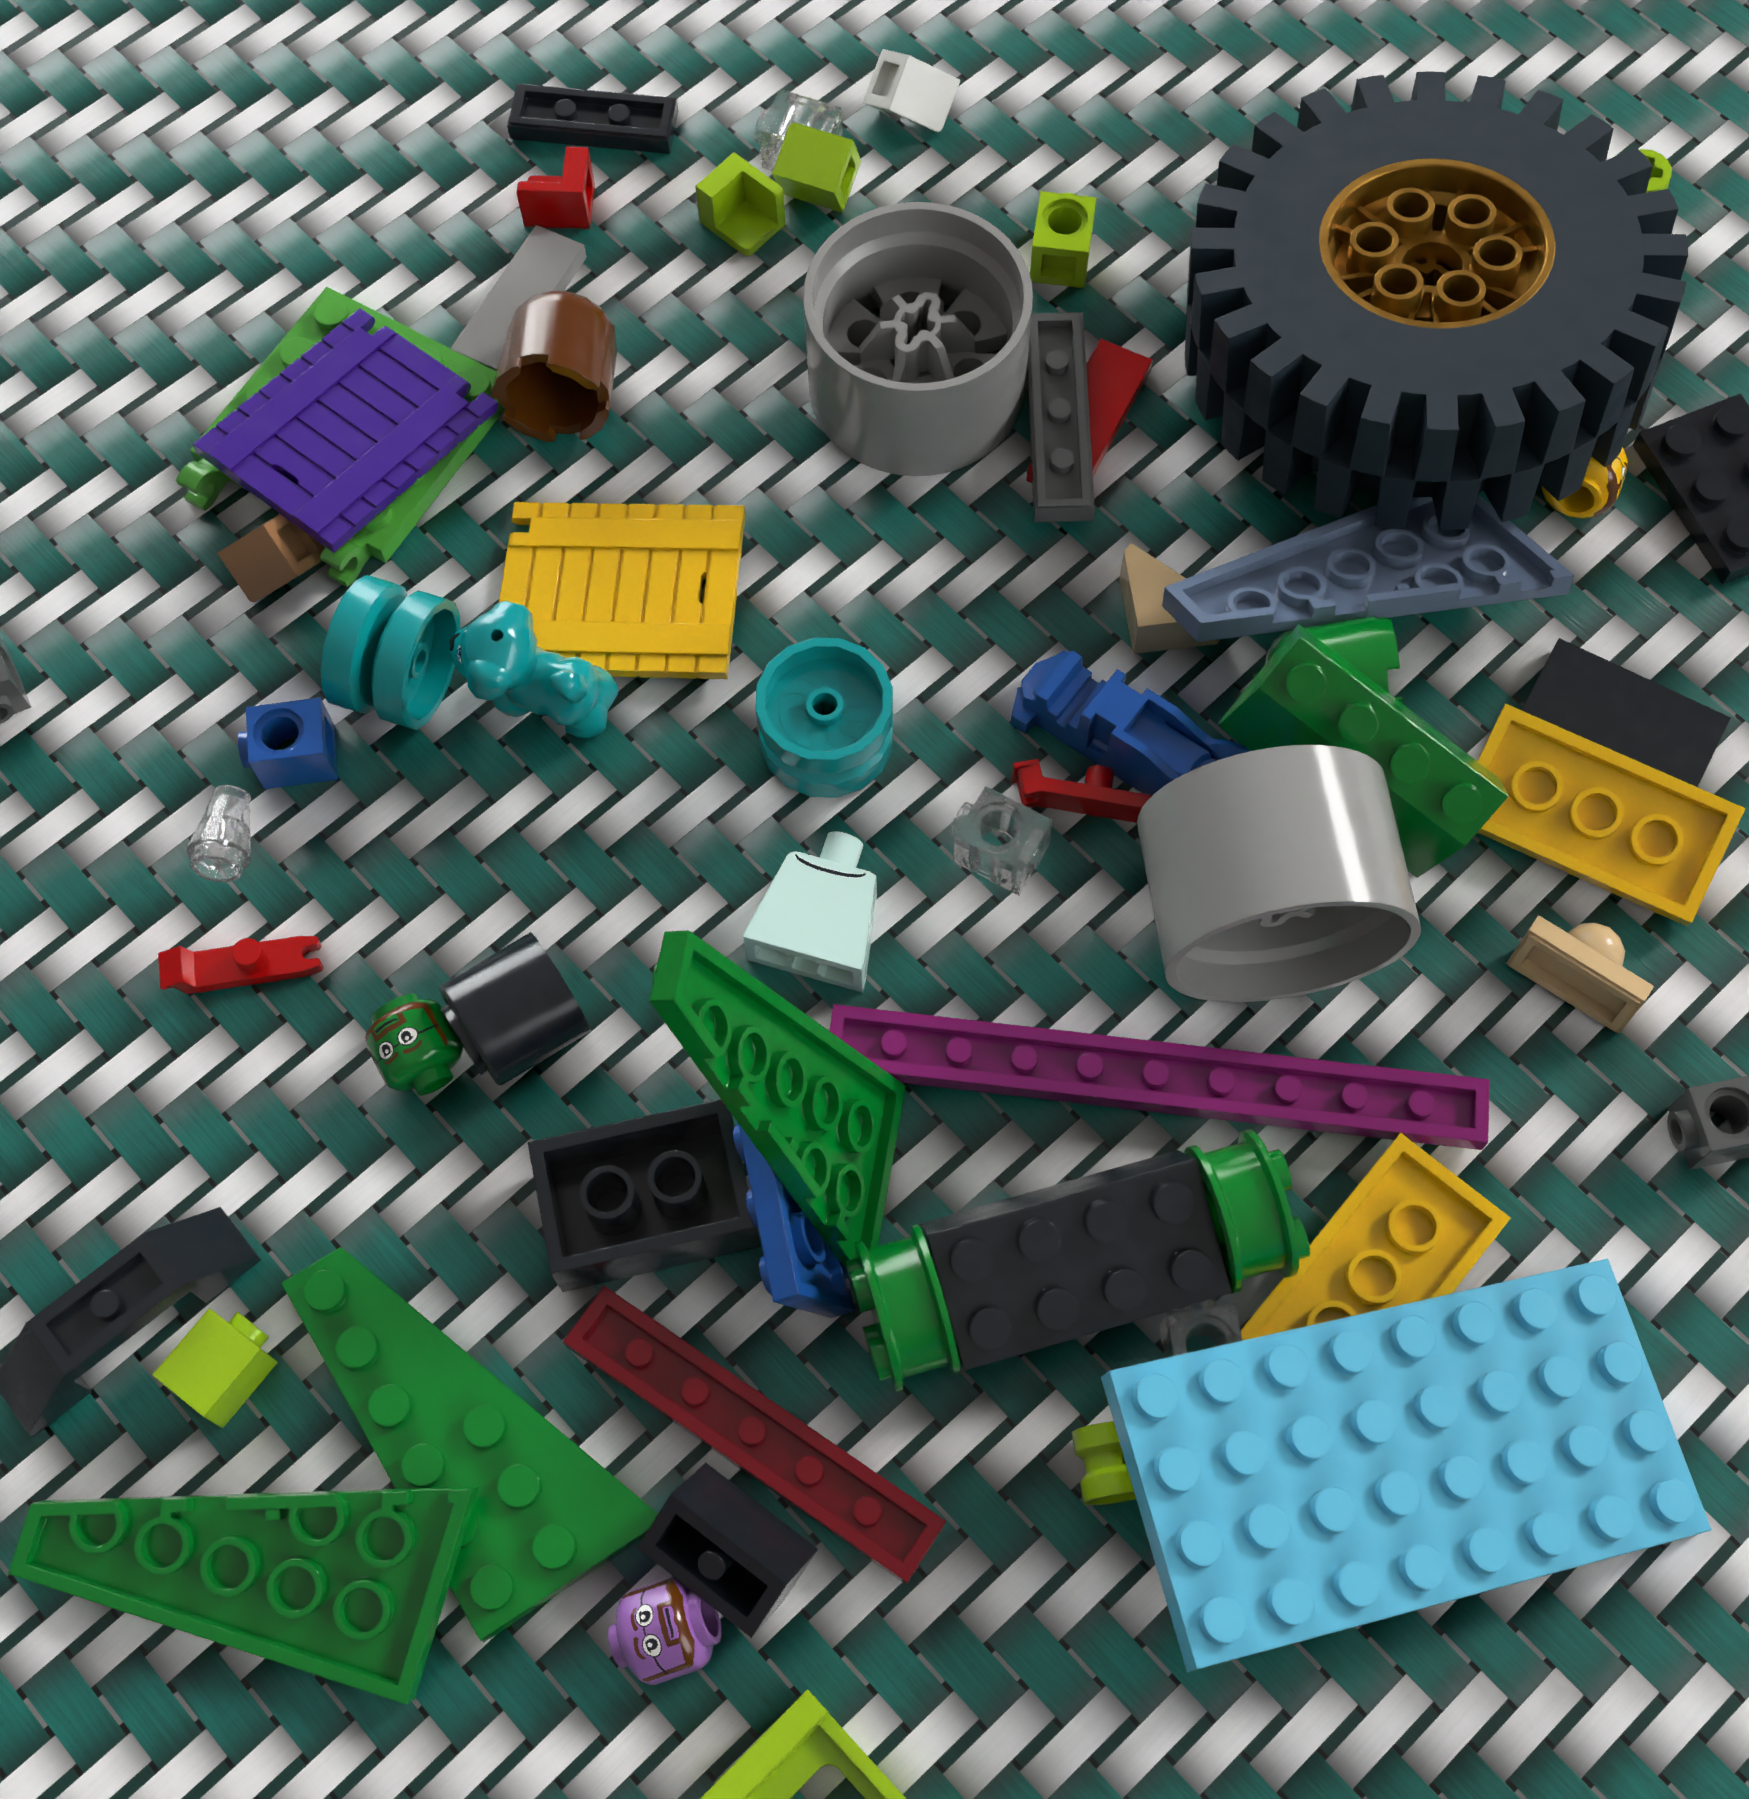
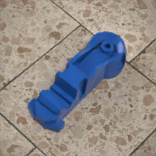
M1063 650L1050 658L1035 663L1021 680V687H1017L1010 725L1024 734L1035 724L1097 765L1110 768L1114 771V776L1143 794L1153 796L1166 784L1196 768L1223 758L1250 752V750L1239 743L1224 739H1213L1178 707L1150 689L1146 688L1141 695L1125 684L1126 674L1116 669L1107 682L1103 679L1100 683L1096 682L1091 678L1092 672L1083 667L1082 656L1073 650L1070 652Z

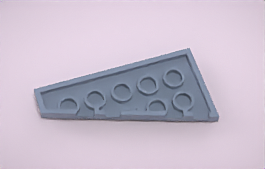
M1479 494L1468 528L1458 530L1438 529L1432 497H1412L1404 529L1375 526L1377 505L1166 586L1164 588L1162 607L1197 642L1288 631L1295 629L1298 624L1302 627L1374 616L1376 618H1388L1569 594L1574 574L1511 521L1501 522L1493 506Z

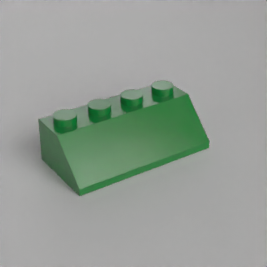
M1299 624L1218 722V726L1250 751L1292 745H1327L1348 748L1373 758L1380 764L1385 774L1407 871L1416 878L1465 847L1509 797L1500 778Z

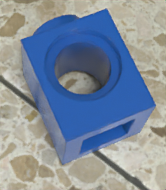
M321 697L246 707L247 731H240L238 733L239 755L243 767L252 768L264 789L338 780L335 725ZM296 739L290 747L276 750L282 742Z

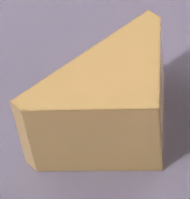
M1130 543L1123 553L1119 582L1133 654L1218 644L1221 639L1197 642L1162 607L1164 588L1186 578Z

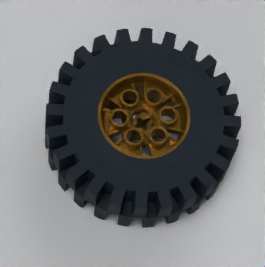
M1425 71L1416 72L1411 101L1394 102L1384 75L1356 79L1351 112L1346 113L1328 90L1324 88L1301 98L1297 127L1276 112L1271 113L1254 126L1252 151L1233 144L1225 152L1219 161L1217 186L1205 183L1197 202L1196 228H1192L1190 241L1185 368L1187 376H1196L1195 402L1201 415L1205 420L1223 416L1221 443L1238 461L1264 447L1262 481L1283 494L1310 469L1317 472L1314 509L1341 518L1357 488L1379 493L1375 526L1404 529L1412 497H1432L1438 529L1458 530L1468 528L1478 492L1481 491L1485 492L1501 522L1529 514L1538 483L1557 501L1570 496L1581 488L1590 458L1593 457L1604 467L1611 464L1621 452L1628 429L1636 430L1642 421L1685 292L1686 281H1681L1688 258L1686 234H1672L1679 208L1671 191L1664 189L1646 193L1653 167L1647 157L1635 148L1606 160L1614 128L1593 114L1564 135L1557 130L1563 99L1541 90L1536 91L1519 114L1502 110L1506 80L1478 75L1469 103L1446 101L1445 72Z

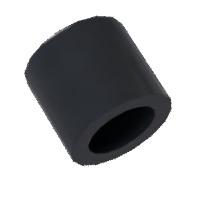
M531 932L444 983L439 988L447 1004L441 1008L442 1013L462 1042L463 1048L480 1075L488 1071L497 1085L507 1083L591 1031L581 1008L547 952Z

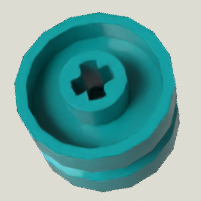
M365 575L355 580L342 596L331 619L323 646L320 673L322 692L327 702L363 714H367L375 709L379 719L414 730H418L427 724L439 708L455 668L450 657V639L457 631L461 630L460 614L456 603L419 590L408 596L405 587L370 575Z
M811 638L786 647L768 662L756 687L755 710L759 726L760 748L769 770L787 788L810 797L838 798L863 789L882 773L893 751V686L880 661L866 648L844 639Z

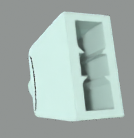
M829 832L820 858L797 851L790 852L786 856L746 927L743 939L747 960L863 993L875 916L877 882L876 875L872 872L856 868L863 849V843L858 838L843 832Z

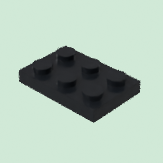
M1740 393L1638 433L1632 445L1722 585L1749 574V405Z

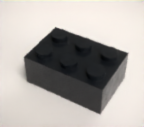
M721 1099L527 1142L550 1271L562 1292L761 1247L757 1227L752 1222L747 1209L746 1195L749 1190L743 1162L734 1143L733 1130L735 1125L733 1116Z

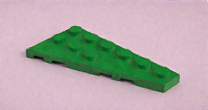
M691 931L664 932L658 963L653 971V985L649 1002L837 1259L845 1266V1261L857 1258L855 1241L862 1240L867 1249L878 1246L906 1085Z
M339 1247L281 1283L395 1489L479 1486L449 1586L480 1641H488L643 1539L658 1515L655 1510L345 1249Z

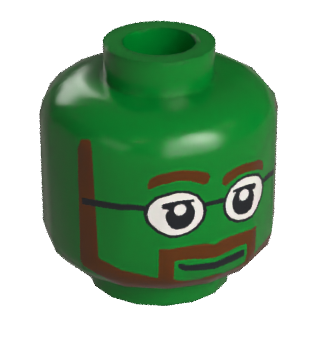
M407 994L387 1002L371 1015L370 1020L373 1025L366 1032L365 1046L385 1084L394 1090L415 1089L419 1096H423L439 1090L454 1078L450 1069L461 1059L463 1044L442 1013V1006L435 1000L419 999L416 994Z

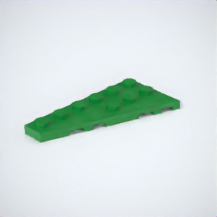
M479 1486L43 1500L30 1504L8 1574L407 1705L415 1699Z

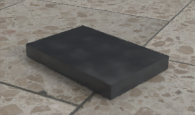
M1561 638L1557 640L1521 710L1698 787L1731 717Z

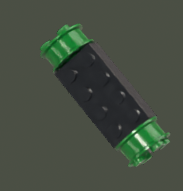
M1249 1129L1239 1134L1238 1143L1206 1153H1203L1198 1146L1192 1145L1186 1147L1184 1153L1176 1150L911 1226L910 1237L867 1249L862 1240L855 1241L857 1258L845 1261V1266L860 1312L863 1313L871 1310L875 1324L862 1328L873 1367L876 1369L879 1381L891 1378L897 1392L903 1390L904 1378L947 1366L953 1375L959 1374L961 1372L960 1365L964 1371L1202 1301L1234 1294L1241 1291L1244 1279L1278 1270L1286 1278L1295 1276L1299 1269V1259L1310 1256V1247L1303 1224L1297 1216L1292 1217L1285 1191L1292 1188V1180L1283 1153L1279 1149L1268 1152L1257 1133Z

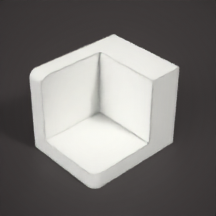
M882 49L863 103L880 111L904 117L932 131L940 132L961 80L910 55Z

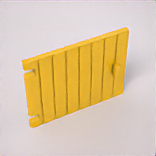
M514 502L512 522L517 525H530L529 532L509 534L499 602L509 601L520 604L532 613L533 630L537 638V646L544 651L557 653L565 658H582L592 665L601 667L610 673L612 677L728 679L746 516L744 505L684 506L682 504L626 505L601 503V505H598L597 503L540 504V502ZM706 579V584L703 587L702 603H700L702 583Z

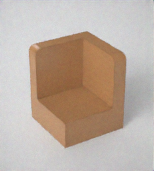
M279 514L217 554L248 600L256 602L322 561L320 555L325 546Z

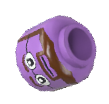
M675 1577L644 1586L624 1595L617 1607L616 1624L611 1625L608 1630L610 1650L617 1665L621 1668L629 1667L638 1680L648 1685H657L698 1671L709 1663L713 1645L719 1643L721 1639V1624L718 1611Z

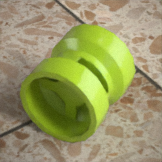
M1114 1421L1088 1425L1072 1431L1075 1455L1084 1461V1467L1086 1468V1474L1080 1482L1083 1503L1085 1505H1104L1136 1500Z

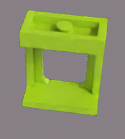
M807 1689L700 1799H791L820 1768L828 1765L838 1768L865 1799H906V1797Z

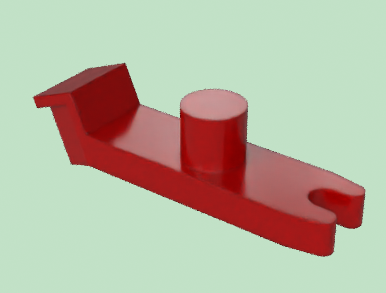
M1038 759L1013 763L1012 783H1017L1023 808L1039 806L1137 823L1142 807L1152 796L1113 789L1114 771L1105 766L1094 765L1088 767L1085 782L1078 783L1043 777Z
M295 936L257 942L252 938H243L236 942L234 946L194 952L178 946L158 953L160 989L174 988L183 993L192 994L306 977L323 971L324 966L319 958H304L308 952L320 950L322 945L317 936Z

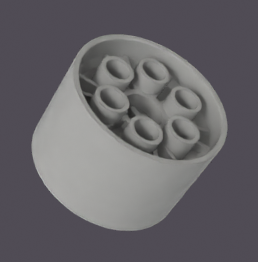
M906 202L876 208L853 218L838 228L821 245L808 268L803 291L809 395L811 406L819 425L840 450L856 461L886 473L904 476H931L955 471L978 461L993 451L1006 438L1019 417L1025 396L1033 301L1032 282L1028 268L1011 240L994 225L966 210L938 203ZM944 304L950 306L946 312L944 311ZM878 308L880 310V317L877 318L870 311ZM1002 349L997 354H985L988 352ZM890 359H895V367L891 364ZM928 371L930 373L928 376L919 377L921 372Z
M1327 745L1281 746L1237 754L1203 765L1174 779L1151 796L1138 815V833L1166 980L1173 989L1184 995L1219 1002H1255L1315 993L1352 982L1388 966L1407 953L1420 936V921L1385 774L1380 764L1366 754L1348 748Z

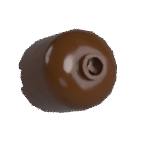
M549 291L537 294L520 305L509 325L491 392L492 397L497 399L504 408V421L524 435L545 442H554L556 433L573 434L580 432L579 439L584 440L600 431L609 416L617 357L614 325L601 307L590 299L572 292Z

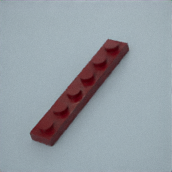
M606 1286L602 1287L563 1341L565 1346L906 1585L946 1525V1520Z

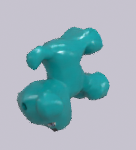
M509 601L499 602L489 612L479 616L470 625L457 631L450 639V657L457 671L467 679L468 688L476 698L492 700L496 709L507 716L520 717L530 711L537 715L549 716L558 725L565 726L566 733L578 738L589 739L600 735L606 728L608 710L618 695V686L613 677L601 667L592 665L582 658H565L560 654L544 651L538 647L537 638L533 630L532 613L525 606Z

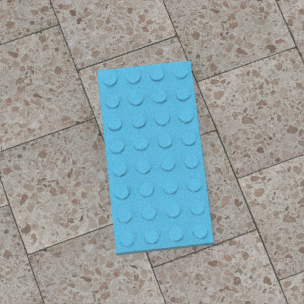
M1608 1259L1114 1369L1101 1377L1187 1672L1712 1530Z

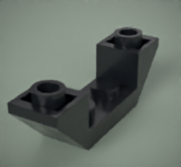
M221 1207L143 1233L25 1323L0 1367V1394L27 1433L33 1437L92 1392L81 1375L190 1291L207 1303L262 1259Z

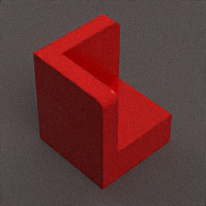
M566 146L562 176L532 175L528 178V181L518 182L516 194L524 227H535V225L547 228L590 229L595 181L588 147Z

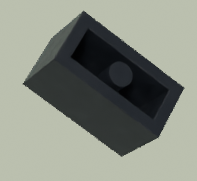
M706 1462L670 1494L637 1547L751 1638L784 1602L818 1551L810 1542Z

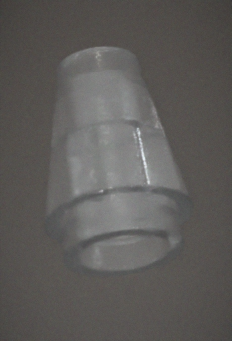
M222 785L213 790L212 798L209 800L187 847V855L191 859L190 867L192 871L204 879L214 882L235 881L241 877L242 870L246 869L251 863L249 806L251 797L244 789L231 785Z

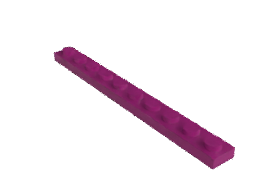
M833 1004L829 1031L901 1083L1395 1140L1402 1133L1412 1142L1476 1150H1483L1488 1143L1490 1079Z

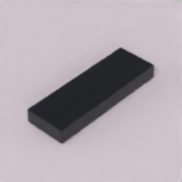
M517 83L507 128L509 137L513 140L670 154L679 111L677 98Z

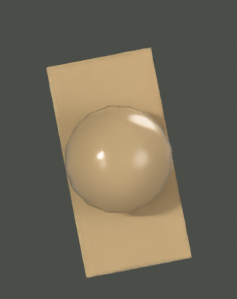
M1538 915L1506 962L1509 967L1618 1034L1643 1005L1654 987L1622 967L1625 949L1620 937L1610 927L1598 923L1580 924L1567 933Z

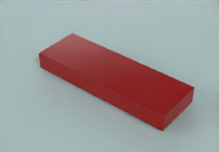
M1103 339L1099 340L1086 364L1093 477L1147 380L1153 359ZM1031 464L1027 469L1026 481L1032 483Z

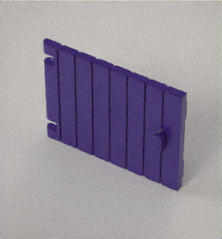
M361 308L323 337L321 342L318 341L302 354L300 359H296L280 372L279 376L277 375L264 385L258 393L256 392L242 403L237 410L226 416L215 428L213 427L193 443L195 453L333 553L373 520L376 514L381 513L397 496H400L412 486L418 478H421L435 466L438 460L443 459L459 442L461 443L479 425H482L498 408V402L483 392L469 404L464 399L471 389L469 382L389 327L383 326L373 335L369 334L368 331L374 326L375 319Z

